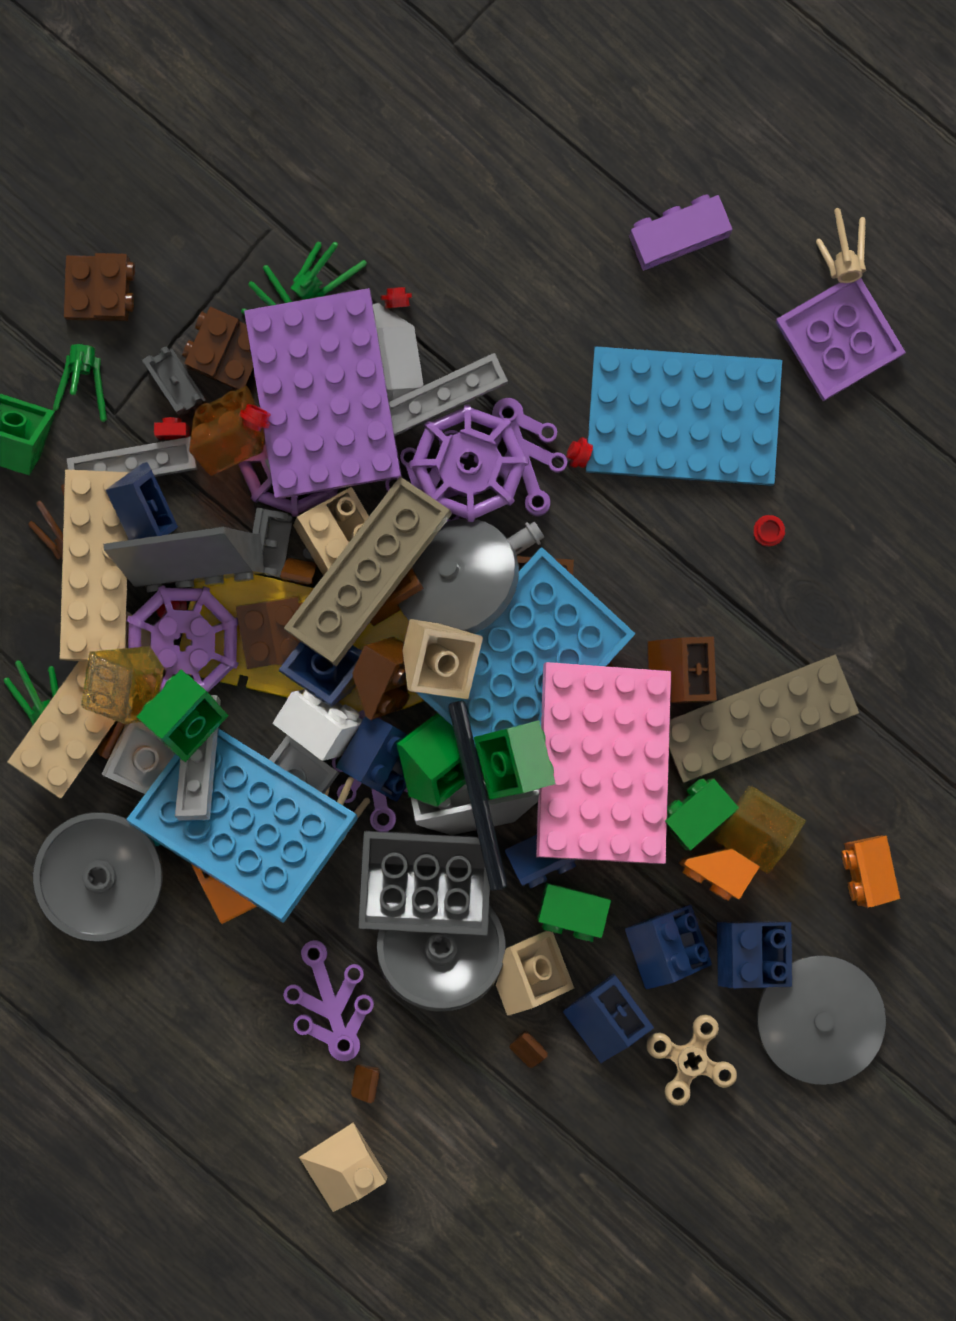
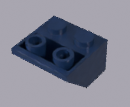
M148 462L142 463L106 489L129 540L168 535L178 528Z
M365 715L336 768L397 802L406 789L397 743L408 736V734L380 718L370 720Z
M537 834L505 849L520 884L523 886L528 883L529 888L547 881L545 875L554 870H557L558 874H562L576 867L575 860L577 859L536 857Z
M691 904L625 928L646 990L674 983L712 965Z
M717 922L718 986L728 988L792 987L791 922Z
M614 973L563 1010V1013L600 1063L628 1048L654 1028Z

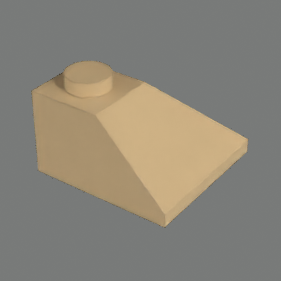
M410 619L403 646L408 690L468 699L483 637L439 623Z
M544 931L506 948L496 987L507 1016L537 1007L574 989L553 932Z
M354 1122L299 1157L333 1212L361 1199L386 1183L387 1180L386 1173Z

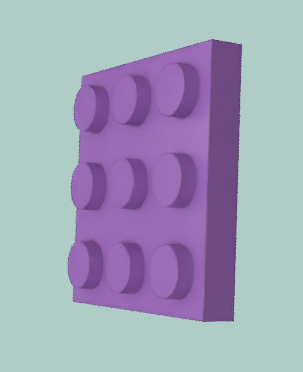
M861 278L851 283H838L777 318L775 321L822 401L827 400L906 353Z

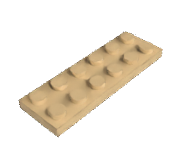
M65 470L60 660L125 662L127 577L104 551L103 544L128 540L106 489L129 472Z
M126 611V620H127L128 616H132V615H131L129 612ZM126 622L125 661L128 660L129 622ZM141 628V654L150 651V631ZM154 658L144 661L150 669L157 662ZM78 661L7 763L61 799L144 680L131 667H127L126 662Z

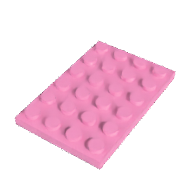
M550 662L543 664L541 729L545 733V744L549 760L554 767L556 784L539 789L536 857L649 864L666 863L667 823L665 820L667 819L671 671Z

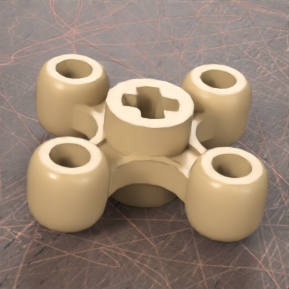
M700 1015L693 1022V1037L686 1045L674 1044L663 1033H654L647 1040V1051L652 1057L671 1059L676 1064V1076L666 1085L664 1091L666 1099L672 1105L681 1106L688 1102L691 1094L690 1084L699 1075L710 1077L717 1086L722 1088L730 1087L736 1081L737 1072L732 1064L725 1061L715 1062L707 1056V1044L716 1037L719 1030L717 1021L710 1015ZM705 1022L710 1023V1031L702 1033L700 1030L701 1025ZM659 1040L664 1041L665 1046L663 1050H654L655 1042ZM691 1052L694 1056L699 1055V1059L695 1061L696 1066L694 1068H691L689 1064L684 1065V1062L688 1060L687 1054ZM728 1070L729 1076L724 1080L719 1079L720 1071ZM675 1088H682L683 1094L680 1097L675 1098L672 1096V1091Z

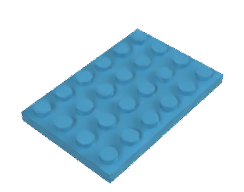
M595 347L588 443L593 445V450L586 465V472L773 486L775 483L782 360Z
M541 547L519 571L517 588L506 610L488 627L475 633L482 636L483 640L469 698L462 699L416 693L450 725H452L448 708L449 704L456 701H464L473 739L475 736L538 720L541 725L544 663L606 667L635 633Z
M218 728L210 820L179 821L175 817L180 758L177 755L173 756L126 820L142 833L284 923L357 821V814Z

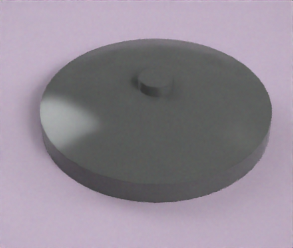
M468 519L447 521L412 566L424 589L399 603V607L408 620L439 623L473 634L483 630L506 610L515 594L519 578V564L512 545L497 528L486 522L475 519L474 522H468Z
M110 813L79 815L59 825L43 842L34 865V891L46 917L64 933L87 941L112 940L135 930L154 910L160 897L163 883L161 858L152 839L130 825L126 820L127 818Z
M490 905L487 935L379 930L377 938L378 962L388 985L403 1000L416 1007L430 1011H453L469 1006L482 998L498 979L505 954L503 928Z
M815 955L792 961V987H766L759 1000L757 1029L766 1053L781 1070L793 1078L806 1083L834 1084L857 1075L874 1059L885 1034V1008L877 987L858 967L836 957Z

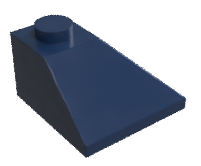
M300 642L279 668V672L332 707L349 695L355 688L356 684L352 673L362 651L352 645L338 665L335 666Z

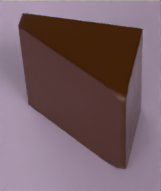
M288 558L285 561L280 577L285 582L312 587L314 586L317 564Z
M524 1030L509 1046L529 1068H533L548 1056L547 1050L527 1030Z
M357 1065L355 1067L351 1090L353 1097L367 1103L374 1102L380 1074L379 1068L365 1065Z

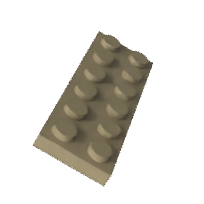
M399 477L284 629L330 663L337 666L452 515L450 509L402 477Z
M835 654L671 719L669 724V751L680 779L684 783L856 715L859 711Z

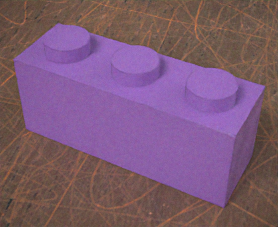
M703 195L691 202L692 205L681 209L680 206H676L663 212V217L652 221L649 217L636 222L634 228L630 231L629 238L642 270H647L730 237L733 229L719 195L712 198L709 195Z

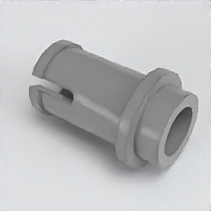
M535 521L530 525L528 522L525 523V528L507 539L516 555L535 543L541 544L540 540L544 538V535Z

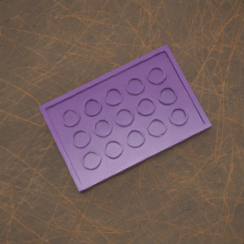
M370 289L244 310L260 408L271 414L268 420L271 423L269 428L263 429L275 498L281 499L401 477Z

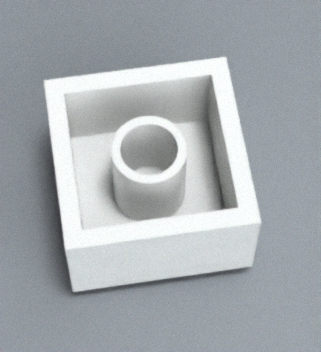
M305 689L291 692L273 724L320 760L324 761L343 755L362 720L359 718L360 714L352 707L342 706L338 702L331 707Z

